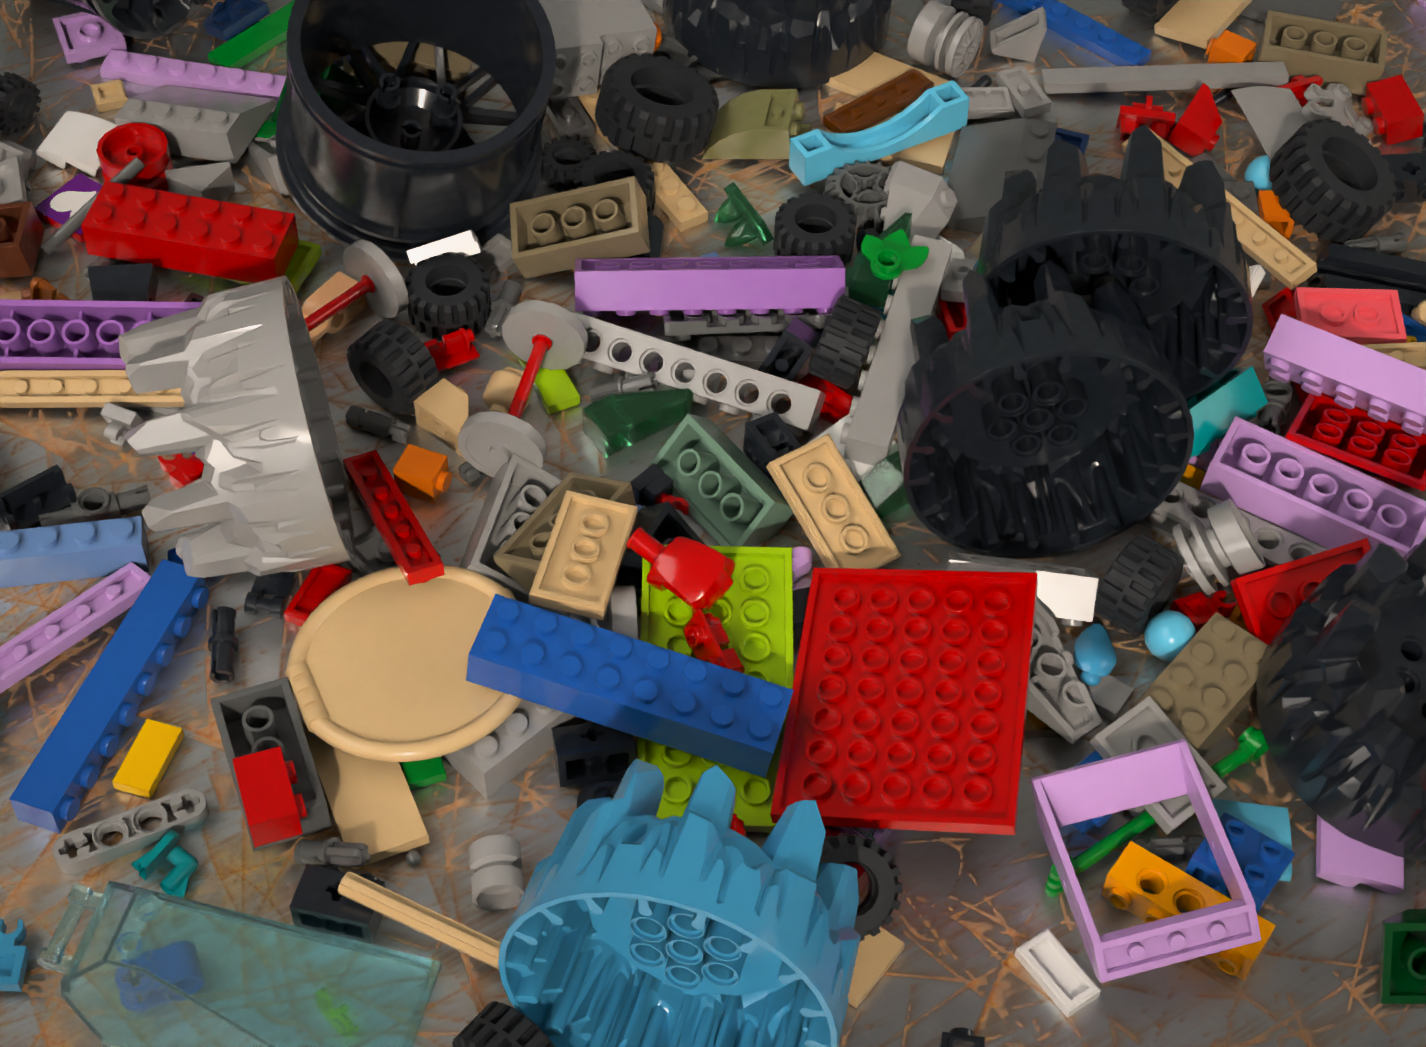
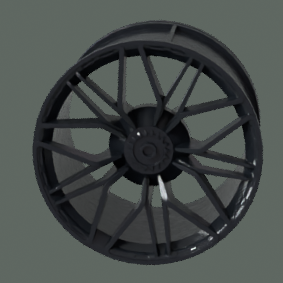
M295 0L287 29L286 94L281 103L277 118L275 142L278 166L284 184L303 214L325 232L327 236L341 245L348 247L354 242L363 239L379 247L392 262L411 264L407 254L408 250L468 230H472L475 233L481 246L498 233L504 235L511 228L509 204L533 198L542 167L541 130L556 70V48L550 22L539 0ZM390 42H408L395 74L387 73L368 46ZM418 43L434 46L436 83L422 77H405ZM443 48L469 59L480 67L454 85L446 83ZM358 50L379 79V85L374 86L354 51ZM346 56L363 87L319 78V76L330 65ZM485 75H491L487 81L462 101L456 98L457 95ZM499 84L508 95L516 112L472 106ZM317 93L363 105L366 108L356 117L346 122L336 116ZM462 123L508 127L493 137L476 144L470 138Z

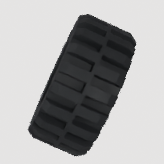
M642 54L639 57L629 55L625 59L617 60L605 71L595 108V120L603 136H608L609 142L614 146L618 145L621 147L623 152H631L642 157L644 160L647 158L653 159L654 162L663 163L664 161L679 163L682 159L685 161L692 159L705 149L718 112L719 100L713 85H710L709 80L704 75L700 76L698 70L693 67L689 68L681 61H672L660 55L658 57H652L651 54Z
M1327 119L1309 121L1304 123L1272 157L1269 170V180L1273 183L1272 191L1280 199L1279 204L1283 210L1286 209L1291 214L1289 217L1295 223L1298 221L1303 225V229L1307 232L1317 234L1318 238L1323 240L1331 239V242L1335 243L1362 238L1392 209L1396 199V179L1394 173L1390 172L1391 166L1387 159L1384 160L1380 155L1381 151L1376 146L1373 147L1368 142L1369 139L1363 134L1359 135L1355 132L1354 128L1348 125L1342 126L1339 121H1328Z

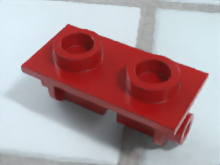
M462 327L458 331L444 335L440 343L436 339L423 343L433 357L438 373L480 358L478 351L472 344L475 341V337L470 328L465 330Z
M701 608L697 609L683 629L686 642L692 648L696 658L744 673L745 668L741 664L734 648L725 650L720 648L727 646L730 640L719 617H714L713 613L703 614Z

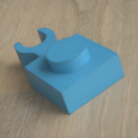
M0 919V991L22 992L30 955L27 946H20L27 934L22 919H18V927L11 934H5L7 927L4 920Z

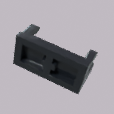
M56 464L0 493V523L6 531L42 527L39 519L40 514L58 511L70 507L71 503L76 502L75 490L71 483H66L61 468Z

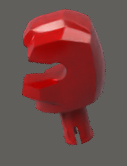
M639 527L626 544V547L632 549L652 564L647 575V583L661 592L666 589L671 591L692 607V616L700 608L702 612L709 611L718 600H721L733 584L731 576L736 565L734 561L696 540L678 536L665 547L645 532L642 527Z

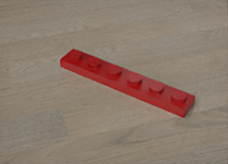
M377 450L342 459L345 473L408 585L425 583L445 575L442 560Z

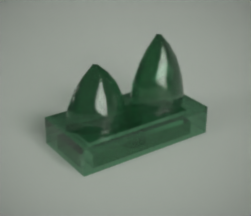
M734 182L726 186L723 190L728 199L719 207L714 222L727 224L737 220L740 221L728 234L724 246H741L757 238L765 246L774 240L765 221Z

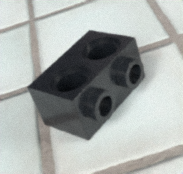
M773 412L745 423L743 452L777 486L766 466L769 462L802 446L777 412Z

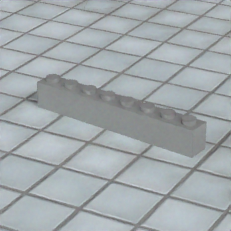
M915 234L911 247H928V258L921 267L903 271L898 278L893 279L892 290H895L894 296L889 294L887 296L883 314L887 315L886 320L881 319L875 335V339L879 340L878 345L871 344L866 364L871 365L869 371L863 370L859 380L858 390L862 391L861 396H854L851 403L849 416L853 417L852 423L845 422L840 443L846 444L845 459L885 469L897 432L899 414L905 404V381L911 367L915 364L910 330L911 319L925 315L934 316L941 288L949 269L953 248L952 243Z

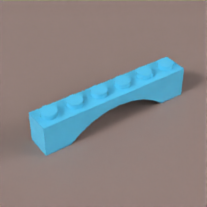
M952 80L927 89L901 113L875 127L843 134L815 129L790 138L789 168L800 182L806 186L828 178V176L833 174L835 168L842 169L844 163L853 165L855 160L859 163H866L867 160L872 162L962 129V126H967L970 98Z

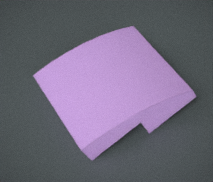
M1317 815V877L1347 887H1354L1362 883L1394 895L1404 889L1403 857L1395 856L1354 840L1338 831Z

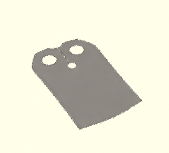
M1253 86L1231 90L1270 161L1282 145L1304 123L1309 122L1301 112L1302 107L1291 89Z

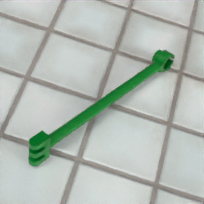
M1254 726L1249 727L1238 738L1237 742L1240 744L1238 748L1210 766L1220 779L1243 763L1247 764L1250 761L1259 759L1269 750L1262 729L1257 730ZM1145 810L1076 857L1072 858L1069 855L1076 876L1156 823V821ZM1054 864L1051 866L1044 887L1045 893L1050 897H1056L1064 892Z

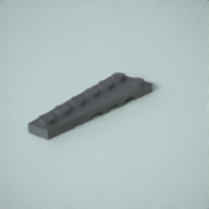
M805 308L802 313L798 314L784 313L783 309H770V312L767 314L750 313V309H736V313L730 315L717 314L716 310H703V313L700 315L683 314V310H669V314L663 315L664 335L671 336V340L688 341L691 340V335L764 331L783 333L796 317L814 331L821 332L831 313H818L816 308Z

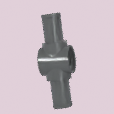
M1269 376V381L1261 385L1268 403L1257 412V418L1260 420L1259 427L1274 434H1280L1281 425L1286 423L1289 418L1293 391L1289 385L1291 380L1288 383H1283Z
M147 485L117 494L114 491L108 493L103 488L91 487L83 490L78 495L76 502L71 503L70 507L51 513L40 514L39 519L42 527L122 518V515L142 510L151 500Z

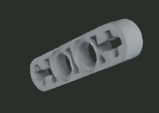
M184 789L66 833L59 837L53 845L52 852L55 862L64 873L76 874L154 845L171 830L176 831L178 834H183L203 825L209 816L206 797L197 789ZM192 804L195 812L188 814L185 806ZM172 810L175 820L170 822L167 812ZM155 816L162 819L160 826L154 830L147 831L140 828L141 823L148 817ZM119 831L123 833L122 839L115 845L108 846L101 843L102 838L109 832ZM91 840H93L96 850L92 852L88 843ZM76 848L78 856L70 858L68 850Z

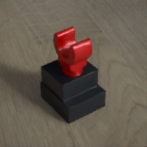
M655 463L629 482L632 486L636 504L649 507L668 501L675 510L688 515L689 503L683 498L672 495L674 480L666 475Z

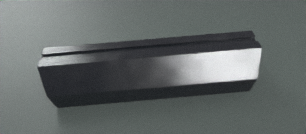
M1329 243L1320 252L1315 261L1317 272L1307 279V287L1397 290L1401 311L1408 315H1411L1412 310L1421 301L1426 299V262Z

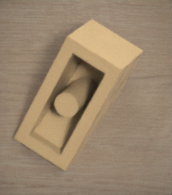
M443 378L414 401L416 424L463 457L458 449L457 437L467 417H470L469 396L462 387L455 386Z

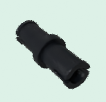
M227 606L217 607V610L213 609L212 636L208 639V650L211 652V671L209 677L216 683H228L229 680L232 681L235 678L234 653L237 652L239 647V641L235 637V618L237 613L235 609Z

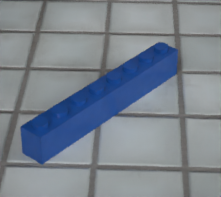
M164 559L161 560L9 798L18 820L61 834L67 822L72 821L76 817L80 801L86 791L93 788L96 784L102 765L107 757H111L115 753L120 736L126 726L129 727L134 722L138 707L144 697L152 693L158 674L163 666L166 667L171 662L174 648L181 637L184 638L188 634L192 619L198 609H202L206 605L209 589L206 586L205 578L187 576L184 565Z

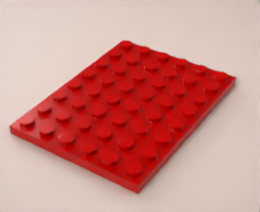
M813 567L792 687L794 691L788 709L770 812L772 823L779 821L789 805L802 800H816L824 826L1015 835L1038 589L1037 573Z

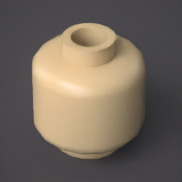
M505 367L503 370H498L491 375L483 394V402L490 409L489 411L508 413L522 377V371L512 367ZM532 387L531 393H530V395H529V398H528V400H527L526 406H525V408H524L523 414H524V412H525V410H526V407H527V405H528V403H529V400H530V398H531V396H532L533 387Z

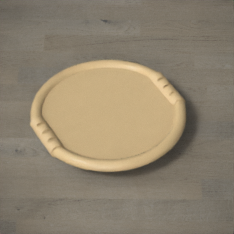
M443 564L445 575L425 583L409 586L399 567L395 566L360 577L331 594L309 615L301 626L292 644L287 670L285 671V676L288 679L291 691L308 730L311 733H315L329 745L343 752L361 758L385 762H412L441 757L470 746L487 736L510 717L523 699L466 681L468 654L495 594L516 600L512 591L475 571Z

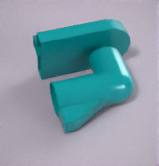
M171 830L151 851L134 861L132 867L138 870L139 876L146 880L166 858L175 867L159 885L164 892L174 896L181 902L186 895L189 877L198 867V860L181 846L175 847L180 839V834Z

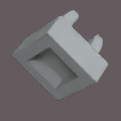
M1 140L0 162L17 156L23 165L24 180H27L29 170L35 168L37 156L32 155L31 150L10 140Z
M108 402L105 403L100 413L109 423L103 435L110 438L112 444L123 448L127 444L124 435L129 430L145 422L136 412Z

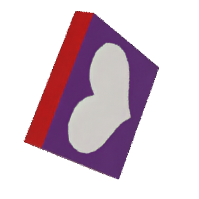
M79 173L35 206L34 209L39 219L59 229L102 188V185ZM81 227L70 236L81 243L85 241Z

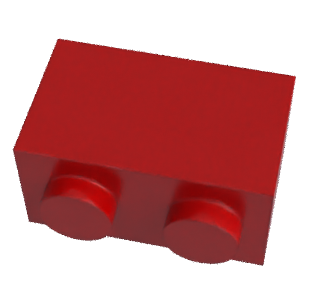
M1402 74L1366 84L1365 97L1362 98V108L1365 115H1370L1372 118L1374 132L1377 136L1381 135L1386 146L1422 137L1424 113Z
M280 746L233 758L232 762L254 848L302 835L303 831L299 818L307 817L302 793L293 795L291 785L298 783L293 760L284 761Z

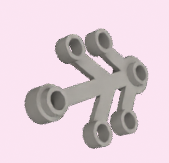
M1330 83L1326 90H1323L1317 84H1311L1304 91V96L1308 103L1301 109V112L1307 120L1329 119V121H1339L1342 126L1348 125L1354 128L1356 133L1359 135L1363 134L1365 137L1374 130L1371 121L1365 117H1359L1352 107V93L1344 84ZM1325 102L1328 107H1321L1318 103Z

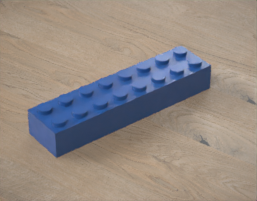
M495 594L468 654L466 681L764 778L767 776L794 691L790 688Z

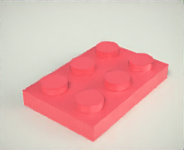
M1296 287L1293 297L1297 320L1360 345L1406 343L1407 341L1397 290Z

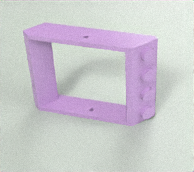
M1184 739L1030 778L1041 831L1094 973L1100 983L1261 941L1254 899L1188 744ZM1188 794L1232 901L1098 935L1058 827Z

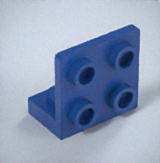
M1223 813L1220 817V822L1254 899L1257 915H1259L1268 895L1292 862L1295 853L1232 815ZM1205 838L1191 857L1185 873L1232 899L1208 841Z

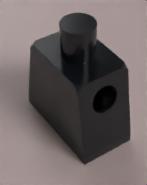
M153 263L88 266L93 301H155L159 278Z

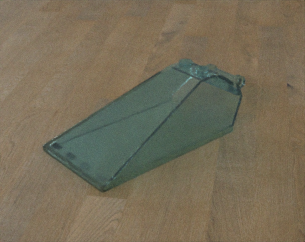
M110 880L103 894L94 892L91 888L84 885L75 884L72 886L67 896L69 904L48 947H43L37 957V963L42 967L64 973L61 980V997L102 1042L103 1047H413L442 967L440 961ZM84 910L95 911L74 955L64 954Z

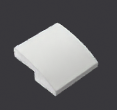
M66 111L36 150V155L62 169H65L70 164L95 178L101 170L96 152L98 141L106 132L117 125L89 114Z
M468 230L408 250L407 254L410 263H415L417 267L419 261H427L433 256H443V253H450L453 256H456L458 253L464 255L465 258L480 253L482 248L475 233L472 230Z

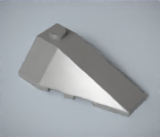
M903 161L895 162L885 182L884 193L888 195L887 207L881 208L880 218L884 221L883 234L877 236V238L883 240L893 232L903 229L908 237L910 246L914 234L936 239L949 222L958 202L954 191L949 188L942 176Z
M1036 600L1027 709L1073 745L1100 727L1103 722L1085 684L1079 681L1072 667L1074 660L1070 652L1065 651L1058 637L1060 631L1055 620Z

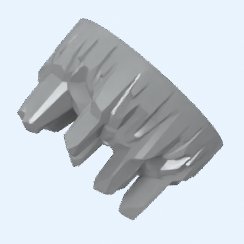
M284 275L210 294L203 299L198 308L144 323L119 335L120 356L126 364V374L133 390L139 394L181 388V396L185 401L183 410L147 420L129 430L124 435V438L141 456L195 452L196 457L204 463L201 478L177 490L151 499L141 512L148 528L155 532L210 524L178 539L176 554L183 561L187 576L206 578L249 571L257 576H263L279 572H296L354 560L355 537L352 514L334 424L310 334L296 293L288 277Z

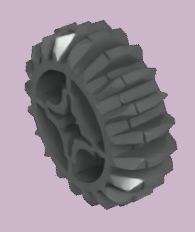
M855 160L853 165L844 163L842 169L835 168L833 174L828 176L823 196L826 194L833 196L834 200L840 199L844 202V206H849L852 210V215H855L856 229L865 230L873 228L878 232L880 228L883 229L884 221L880 218L881 208L887 207L888 195L884 193V187L892 166L884 168L881 165V161L877 164H870L869 160L866 163H859Z

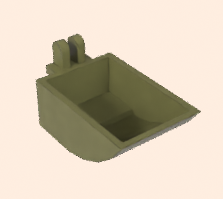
M760 89L743 93L729 100L717 112L702 159H789L790 138L812 130L811 123H801L805 117L804 102H799L798 90Z

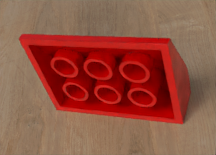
M1309 393L1288 430L1286 439L1423 492L1425 491L1426 434L1422 433L1421 436L1409 434L1401 429L1402 425L1389 419L1387 423L1380 422L1367 415L1368 411L1356 406L1354 409H1348L1335 403L1334 397L1324 393L1321 396Z

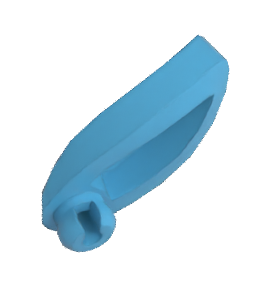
M1099 623L1092 624L1086 628L1074 644L1073 660L1083 670L1080 679L1083 683L1090 686L1099 685L1101 676L1106 677L1110 675L1117 662V655L1105 628Z

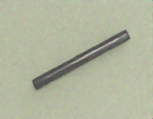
M136 156L109 182L127 184L145 165ZM99 191L40 245L49 255L81 227Z

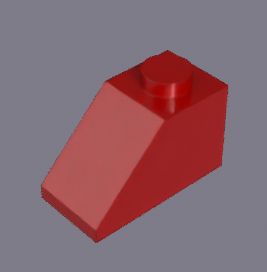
M1204 83L1202 84L1167 139L1168 142L1193 157L1202 154L1205 149L1211 152L1220 138L1216 131L1220 127L1222 119L1209 86Z

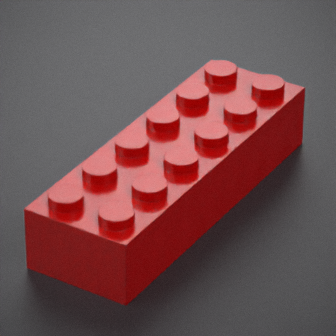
M109 181L104 182L81 224L89 255L140 264L153 263L154 266L249 283H257L284 276L299 244L294 213Z

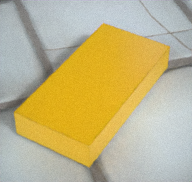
M146 719L112 781L114 788L151 799L185 736L183 728Z

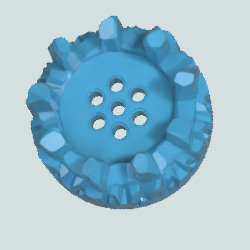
M635 759L627 768L613 799L610 797L589 799L574 810L553 854L538 862L502 940L498 959L501 982L508 999L514 1008L531 1019L556 1047H839L849 1002V989L861 939L860 935L854 930L859 903L857 869L848 865L821 863L819 867L826 831L816 800H802L789 805L760 849L754 842L730 829L735 807L736 788L717 765L702 773L682 817L670 816L661 820L656 815L664 790V777L658 766Z

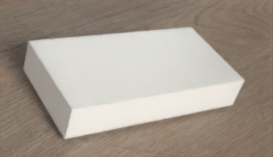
M1048 928L1016 948L1014 956L1067 1018L1099 997L1100 988Z

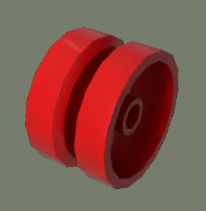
M128 123L109 130L98 141L96 152L102 168L104 182L110 181L137 156L145 167L126 185L169 191L165 170H171L174 167L170 158L171 153L165 133L159 128L146 123Z

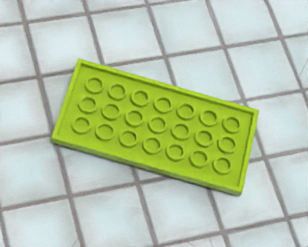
M708 546L732 559L736 564L731 576L733 584L729 591L709 611L703 612V614L713 613L714 617H719L730 640L727 646L720 647L721 650L734 648L741 664L745 668L743 674L792 689L794 681L792 547ZM643 558L640 640L696 658L692 648L687 644L683 629L692 618V607L668 589L661 592L648 584L646 579L652 564ZM788 711L766 778L638 737L637 759L658 766L664 777V790L656 817L661 820L670 816L682 817L702 773L717 765L736 788L733 813L737 814V818L744 821L746 832H772L777 823H772L770 812Z

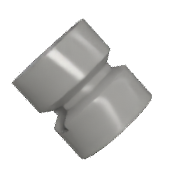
M500 834L488 835L477 839L468 848L470 870L474 873L471 877L473 904L477 908L487 911H502L516 907L525 891L523 872L521 871L520 842L516 838Z

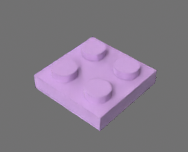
M79 12L52 18L67 64L106 56L110 49L127 51L123 34L98 16Z

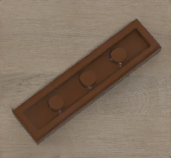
M913 68L825 115L823 125L833 133L843 134L862 131L912 104L927 89L933 88L934 83Z

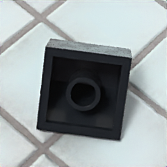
M668 501L642 508L637 513L631 535L639 527H642L645 532L663 545H669L678 536L690 538L706 545ZM627 547L619 575L628 585H634L635 588L642 590L643 557Z

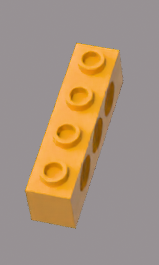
M1132 841L1129 842L1107 874L1101 895L1107 898L1114 907L1127 910L1142 919L1144 923L1182 914L1179 910L1190 912L1232 901V899ZM1143 889H1149L1153 891L1155 894H1149L1145 892ZM1257 915L1261 941L1205 955L1204 957L1214 962L1223 972L1229 975H1236L1245 981L1267 946L1276 925Z

